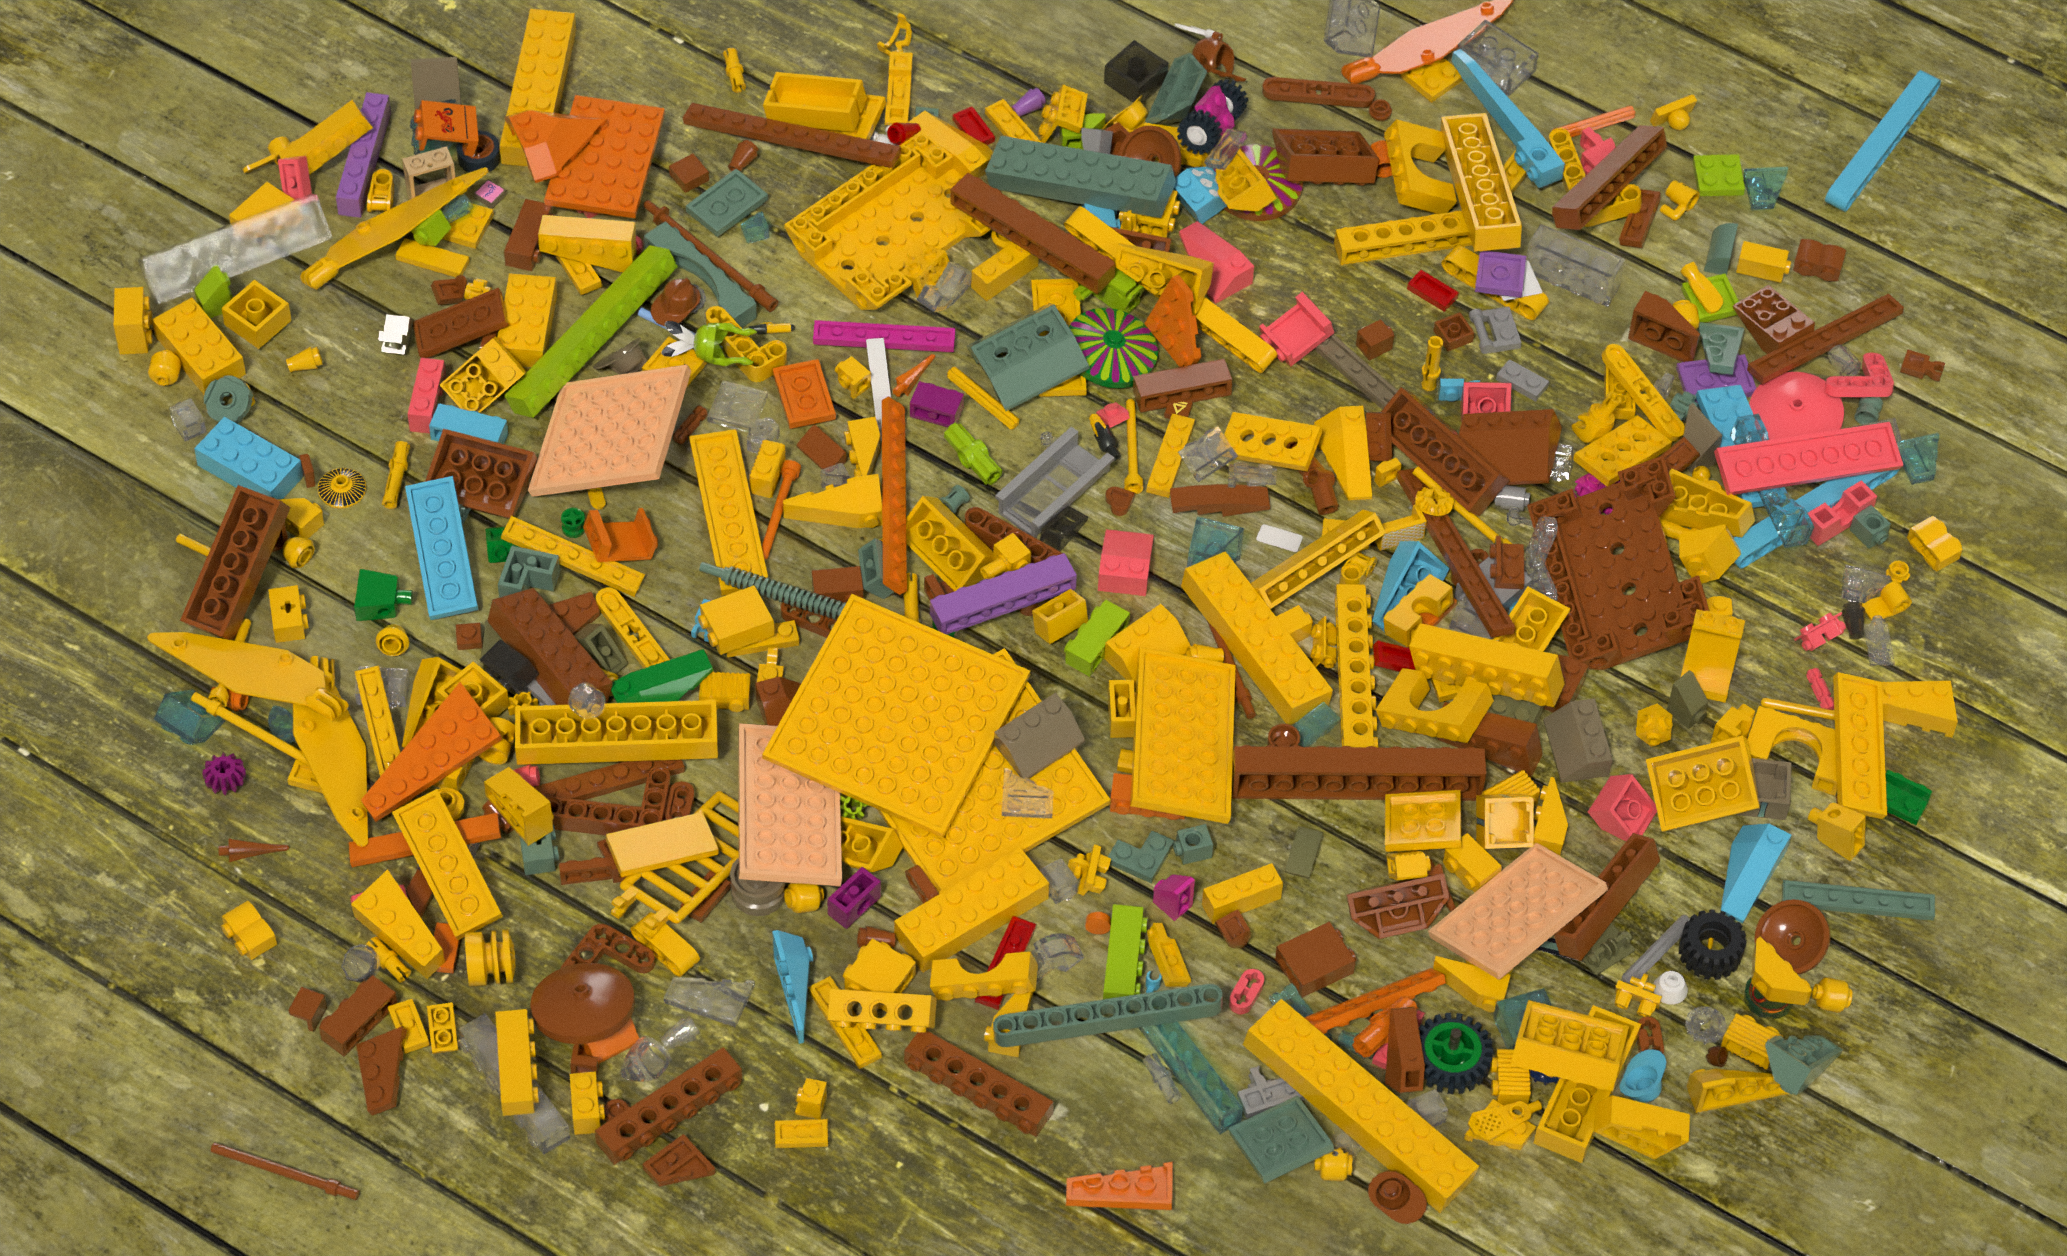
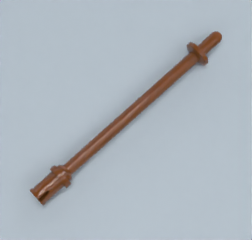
M649 200L643 203L644 208L654 215V224L660 225L666 221L671 227L677 228L685 240L691 241L696 250L702 255L705 254L714 265L722 269L724 273L747 290L749 296L767 311L772 312L777 307L778 300L766 292L763 285H754L669 216L670 210L668 207L658 208Z

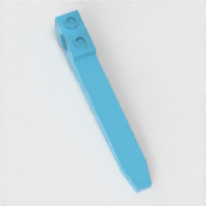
M1461 49L1454 51L1452 63L1462 79L1516 146L1515 161L1526 171L1528 178L1538 188L1561 180L1565 163L1542 134L1475 60Z

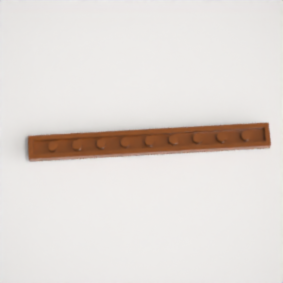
M691 103L682 117L685 125L889 168L894 167L901 155V146Z
M1415 468L1400 470L1397 472L1396 477L1412 505H1415L1418 491H1422L1423 487L1430 489L1412 474ZM1422 512L1427 521V531L1490 637L1514 634L1515 625L1448 514L1433 516Z

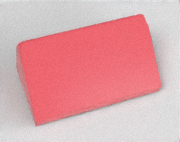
M306 156L278 159L282 192L301 203V205L311 202L313 198Z

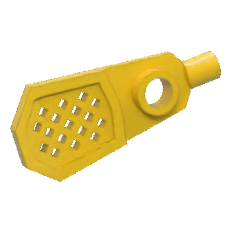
M1539 1100L1529 1104L1518 1101L1500 1107L1495 1106L1473 1112L1468 1126L1474 1136L1488 1143L1531 1119V1113L1541 1110L1542 1106ZM1519 1110L1521 1114L1515 1115L1512 1111Z

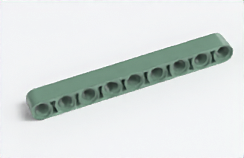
M1205 984L998 1016L993 1022L994 1040L1001 1047H1012L1213 1017L1222 1010V991L1215 984ZM1213 998L1216 1001L1207 1002L1206 999ZM1188 1002L1190 1005L1182 1006L1180 1003ZM1156 1006L1165 1007L1162 1010L1154 1009ZM1130 1010H1138V1011H1139V1012L1136 1013V1014H1131V1013H1129ZM1104 1014H1112V1015H1113L1112 1017H1109V1018L1103 1017ZM1081 1017L1087 1018L1086 1021H1078L1077 1019ZM1055 1021L1062 1022L1060 1025H1052V1024H1051L1052 1022H1055ZM1029 1025L1036 1026L1034 1029L1025 1028ZM1003 1029H1009V1030H1011V1031H1009V1032H1007V1033H1001V1032H1000V1031L1003 1030Z

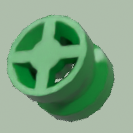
M568 508L561 514L563 534L569 538L582 536L585 533L583 528L585 523L584 512L578 508Z

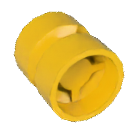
M493 717L489 720L501 735L502 740L478 756L488 763L501 765L508 760L511 746L514 743L515 725L506 719Z

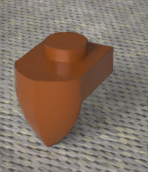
M458 275L455 279L433 281L431 288L437 304L461 303L464 300L467 278L463 275Z
M1238 909L1215 922L1229 947L1244 948L1251 938V930Z

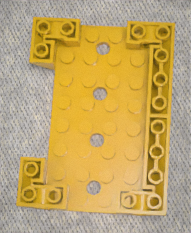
M923 130L899 145L901 146V155L893 168L875 164L870 165L784 224V228L799 255L861 310L878 309L910 287L912 282L901 271L927 247L932 246L947 251L964 238L981 237L991 230L951 205L950 197L947 198L946 195L950 194V189L963 176L953 169V156ZM915 217H919V218H921V219H923V220H922L921 222H919V221H912L911 219H913V218H915ZM880 241H885L888 243V245H878L877 243ZM846 265H850V266H853L854 268L851 269V270H849V269H845V270H844L842 267H843V266H846Z

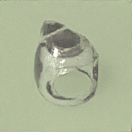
M643 1036L633 1044L624 1058L620 1069L621 1077L638 1082L658 1079L671 1063V1056L668 1050L658 1041ZM649 1046L659 1049L665 1056L666 1061L661 1060Z

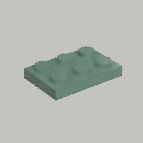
M735 169L687 204L686 212L715 236L719 237L766 202L768 194L739 170Z

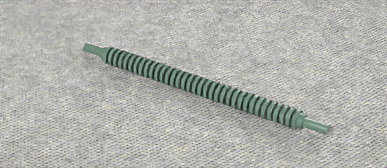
M705 562L700 564L699 571L720 577L721 581H724L726 585L737 586L738 589L755 586L759 595L761 594L763 597L767 596L769 599L772 598L775 601L778 600L781 603L784 602L785 604H790L815 614L820 613V615H826L828 618L832 617L834 620L838 619L846 605L845 602L843 603L842 601H837L817 593L813 594L811 591L807 592L805 589L801 590L799 587L795 588V586H789L774 579H765L764 576L759 577L758 574L753 575L752 572L747 573L746 570L741 571L740 568L730 566V568H720Z

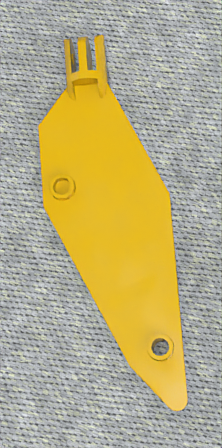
M188 632L150 633L147 636L150 643L234 693L308 706L311 710L330 721H334L335 718L348 709L349 704L347 701L326 689L322 670L288 650Z
M312 656L310 664L323 671L326 689L341 698L335 686V660L331 659L328 663V658L321 657L318 663V656ZM293 704V736L337 822L358 846L365 847L368 844V816L361 799L367 793L366 745L348 710L342 712L334 721H330L311 710L308 706Z

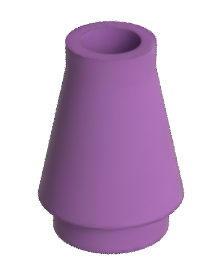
M1038 88L1030 89L1011 108L1020 117L1043 108L1046 100Z

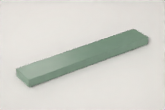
M1783 880L1782 901L1802 900L1814 905L1819 910L1931 921L1935 917L1934 894Z

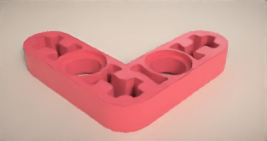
M1870 352L1863 355L1862 370L1865 376L1829 377L1826 379L1825 393L1832 397H1888L1893 393L1894 381L1884 357L1881 354Z

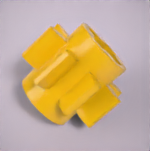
M474 279L473 283L469 282L467 284L464 298L465 300L491 291L492 287H487L488 281Z
M517 691L514 698L509 697V715L515 714V706H538V699H532L530 691L527 693Z

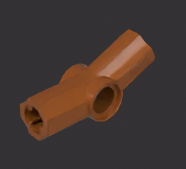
M1313 456L1308 472L1298 470V472L1303 476L1305 486L1311 488L1318 513L1320 515L1334 513L1338 510L1339 506L1333 489L1335 476L1332 471L1326 470Z

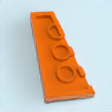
M1173 1162L1163 1163L1162 1167L1151 1168V1165L1141 1166L1140 1170L1125 1172V1169L1116 1170L1113 1174L1105 1176L1097 1173L1067 1178L1066 1206L1172 1210Z

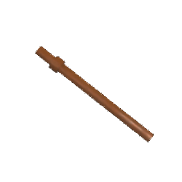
M1207 621L1217 647L1222 648L1224 651V663L1235 665L1225 641ZM1235 667V697L1238 704L1242 705L1247 719H1252L1256 716L1251 703L1252 697L1249 690L1245 688L1237 667Z
M216 1142L211 1146L210 1151L212 1153L323 1189L326 1194L335 1197L341 1195L353 1200H357L359 1197V1190L342 1185L341 1181L332 1178L327 1180Z

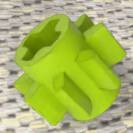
M840 796V813L842 817L855 820V816L860 819L865 816L861 809L866 808L867 804L849 796L846 799ZM849 802L852 807H856L853 812H851V808H846Z

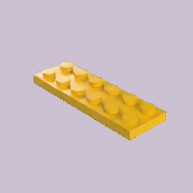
M1073 279L1031 280L1033 311L1048 303L1054 304L1069 327L1071 322L1081 314L1080 301L1073 294V291L1079 287L1078 282ZM1042 331L1039 336H1046L1049 331ZM1078 374L1039 394V397L1086 395V379Z
M1837 672L1833 676L1838 804L1865 816L1883 819L1887 816L1882 682Z
M438 789L392 812L457 941L465 937V933L475 932L503 917Z

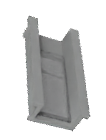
M1070 427L995 495V498L999 500L998 513L1023 532L1037 538V535L1102 475L1110 471V464L1115 460V457L1107 452L1100 460L1078 445V431Z

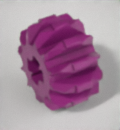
M222 752L221 757L213 755L212 761L205 762V769H203L202 775L208 789L212 788L215 794L222 791L226 796L228 790L236 793V786H243L246 770L243 761L236 759L234 753L226 757V754Z

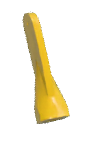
M1695 262L1686 264L1680 272L1688 279L1693 293L1708 313L1718 312L1723 305L1722 296L1712 283L1699 272Z

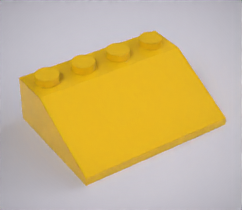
M1743 735L1646 759L1662 832L1760 809L1748 740Z
M1528 1000L1511 1065L1523 1070L1541 1072L1549 1077L1564 1078L1572 1083L1587 1084L1599 1090L1613 1091L1629 1026Z

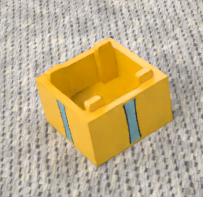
M1524 793L1476 795V842L1484 849L1534 847L1533 796Z

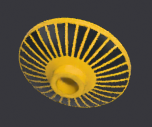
M337 468L329 471L320 479L318 484L320 499L326 505L333 508L354 506L363 499L366 493V482L363 476L349 468Z

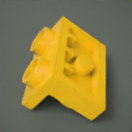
M932 246L924 249L919 256L901 271L912 282L916 297L921 300H925L954 273L946 251Z

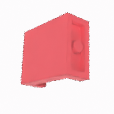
M1303 292L1295 297L1297 304L1268 327L1263 323L1259 326L1261 332L1259 337L1276 350L1277 358L1281 362L1285 361L1290 367L1334 334L1331 321Z

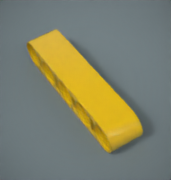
M1457 245L1442 260V268L1451 276L1475 289L1479 255L1461 245ZM1543 292L1506 301L1502 299L1501 295L1483 293L1505 307H1510L1512 311L1529 320H1535L1549 304V299Z

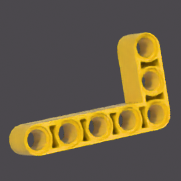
M1556 128L1550 132V146L1565 163L1561 180L1566 193H1568L1586 175L1569 132L1564 128ZM1628 184L1584 227H1591L1626 217L1633 212L1634 214L1638 213L1642 206L1640 188L1634 184Z

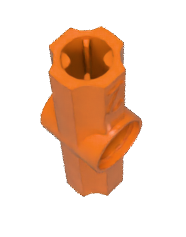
M1402 996L1388 1009L1373 1015L1369 1019L1370 1025L1353 1039L1354 1043L1352 1046L1354 1050L1363 1057H1370L1383 1044L1388 1043L1390 1009L1414 1007L1417 1015L1418 1007L1415 1001L1407 996Z

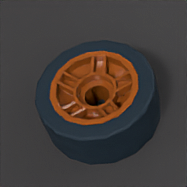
M478 130L479 142L474 156L464 155L463 143H457L458 162L462 169L469 173L481 168H488L489 173L499 165L501 160L499 140L487 131Z

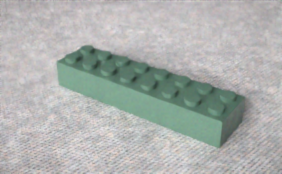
M1000 136L985 170L989 185L999 190L1078 204L1086 203L1096 207L1123 212L1131 210L1135 214L1157 218L1162 217L1176 183L1172 165L1007 136Z

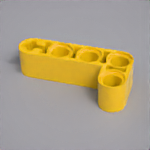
M713 306L706 311V324L731 323L737 328L742 329L724 308ZM729 331L724 340L719 344L730 358L746 357L754 361L751 365L736 363L738 368L753 382H762L773 376L772 368L787 365V346L779 340H773L759 348L749 336L738 335Z

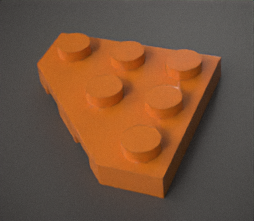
M1176 275L1170 279L1144 324L1179 367L1197 364L1201 358V351L1199 347H1196L1195 340L1198 329L1196 315H1192L1190 303L1194 301L1193 292L1183 279Z

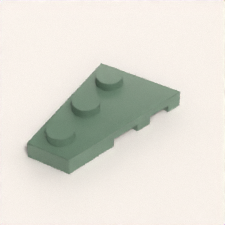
M1700 322L1698 332L1700 333V340L1709 372L1733 375L1745 328Z

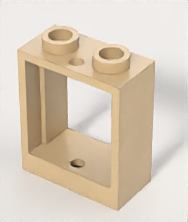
M447 146L402 159L406 192L409 200L455 178L454 162ZM444 168L445 178L414 186V176Z

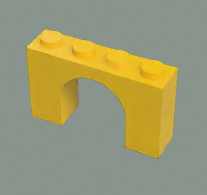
M1396 119L1386 129L1384 137L1398 203L1436 214L1448 213L1457 202L1454 185L1424 175L1415 166L1411 158L1414 157L1434 163L1446 150L1442 131Z
M1402 668L1376 708V712L1382 727L1468 743L1494 700L1487 683L1466 680L1455 698L1448 705L1433 711L1418 710V707L1430 690L1424 672Z
M1759 706L1747 739L1751 757L1768 760L1771 750L1777 744L1790 740L1802 742L1814 750L1819 762L1811 788L1835 796L1837 792L1835 729L1823 726L1820 723L1800 719L1795 715H1787L1772 708Z

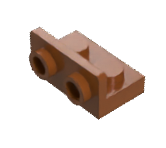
M1496 535L1495 543L1490 544L1489 558L1494 559V564H1490V578L1494 579V588L1523 590L1524 544L1501 543V536Z

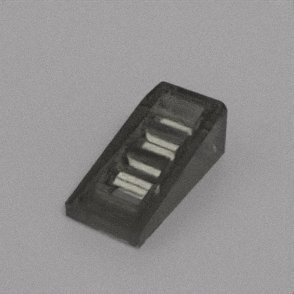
M1068 506L1042 528L1040 541L1061 551L1086 523L1088 516Z

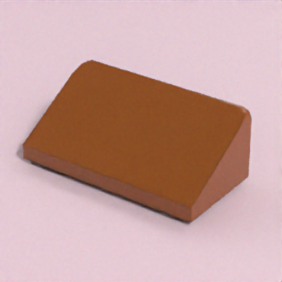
M815 424L796 445L799 450L827 475L846 463V452Z

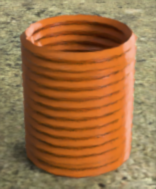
M1386 141L1374 142L1370 147L1379 158L1376 176L1381 178L1392 176Z

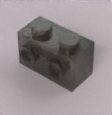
M501 639L480 659V662L485 667V672L494 679H498L497 682L506 688L507 691L511 689L518 695L539 675L529 659Z

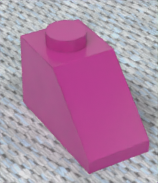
M1172 874L1166 880H1160L1153 889V903L1173 921L1177 920L1192 907L1195 879L1190 876Z

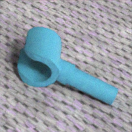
M1151 971L1147 973L1145 982L1146 993L1154 992L1160 988L1161 974H1159L1157 980L1150 979Z

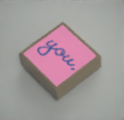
M487 179L473 193L474 199L493 209L506 196V189Z

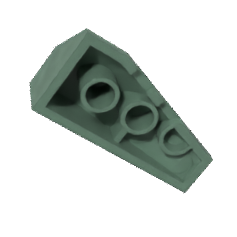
M1775 1036L1765 1044L1774 1081L1780 1084V1088L1783 1091L1795 1095L1804 1091L1843 1051L1842 1048L1823 1036H1804L1802 1040L1796 1036H1789L1788 1040H1784L1782 1036Z

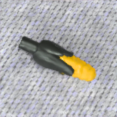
M1091 414L1089 417L1090 425L1093 428L1100 450L1105 453L1108 452L1115 457V460H1118L1121 455L1117 450L1118 441L1098 414Z

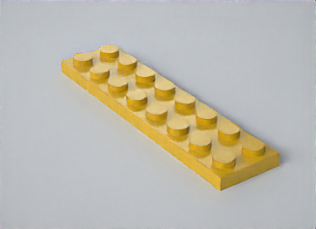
M737 430L689 436L715 566L720 568H730V566L740 568L741 571L746 570L747 573L752 572L753 575L758 574L759 577L764 576L765 579L768 578ZM718 577L721 596L742 590L738 589L737 586L726 585Z

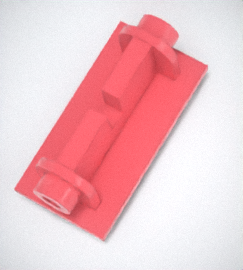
M1831 612L1818 619L1821 624L1814 627L1811 623L1800 629L1801 635L1794 640L1796 641L1801 638L1803 641L1802 647L1805 651L1815 650V648L1826 643L1822 636L1823 633L1828 641L1844 633L1846 625L1837 618L1843 613L1840 612L1835 616Z

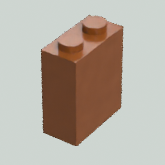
M1327 922L1276 947L1275 960L1300 998H1303L1354 974L1356 956L1351 948L1348 949L1344 944L1340 931L1334 929L1332 924Z

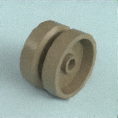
M739 857L732 864L730 871L732 901L739 910L748 915L764 916L777 911L785 901L786 882L739 879Z

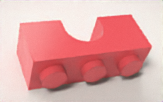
M420 359L407 414L411 432L430 433L429 424L437 409L438 396L443 394V388L440 384L446 379L444 360Z
M1861 480L1844 490L1841 499L1832 508L1823 503L1808 512L1803 531L1819 546L1849 528L1854 515L1870 505L1874 507L1877 495Z

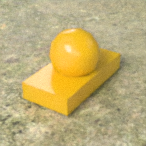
M1691 94L1655 109L1650 119L1651 124L1658 126L1668 122L1672 129L1677 131L1684 130L1690 123L1689 113L1692 112L1697 102L1694 94Z

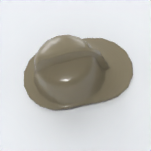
M641 337L602 358L593 368L599 369L609 366L618 374L638 371L647 362V358L638 345Z

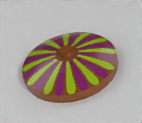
M1265 145L1240 146L1241 151L1266 179L1277 199L1259 211L1229 209L1227 206L1224 210L1236 217L1251 221L1272 220L1290 212L1300 200L1303 181L1296 184L1286 180L1280 170L1276 148Z

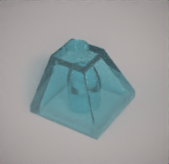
M1197 516L1188 552L1187 567L1225 551L1233 562L1239 561L1242 554L1244 528Z

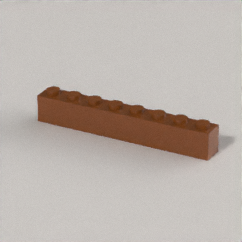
M1639 125L1552 207V216L1555 220L1556 228L1581 230L1667 148L1664 127Z
M967 173L950 189L951 205L1097 295L1115 277V262L1111 258L1095 251L1090 245L1077 240L1072 234L1059 229L1054 223L1041 218L1036 212L1023 207L1018 201L1005 196L1000 190L992 188L979 177H974Z

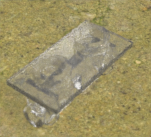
M1874 616L1870 624H1863L1870 666L1895 665L1888 623L1885 622L1882 616Z

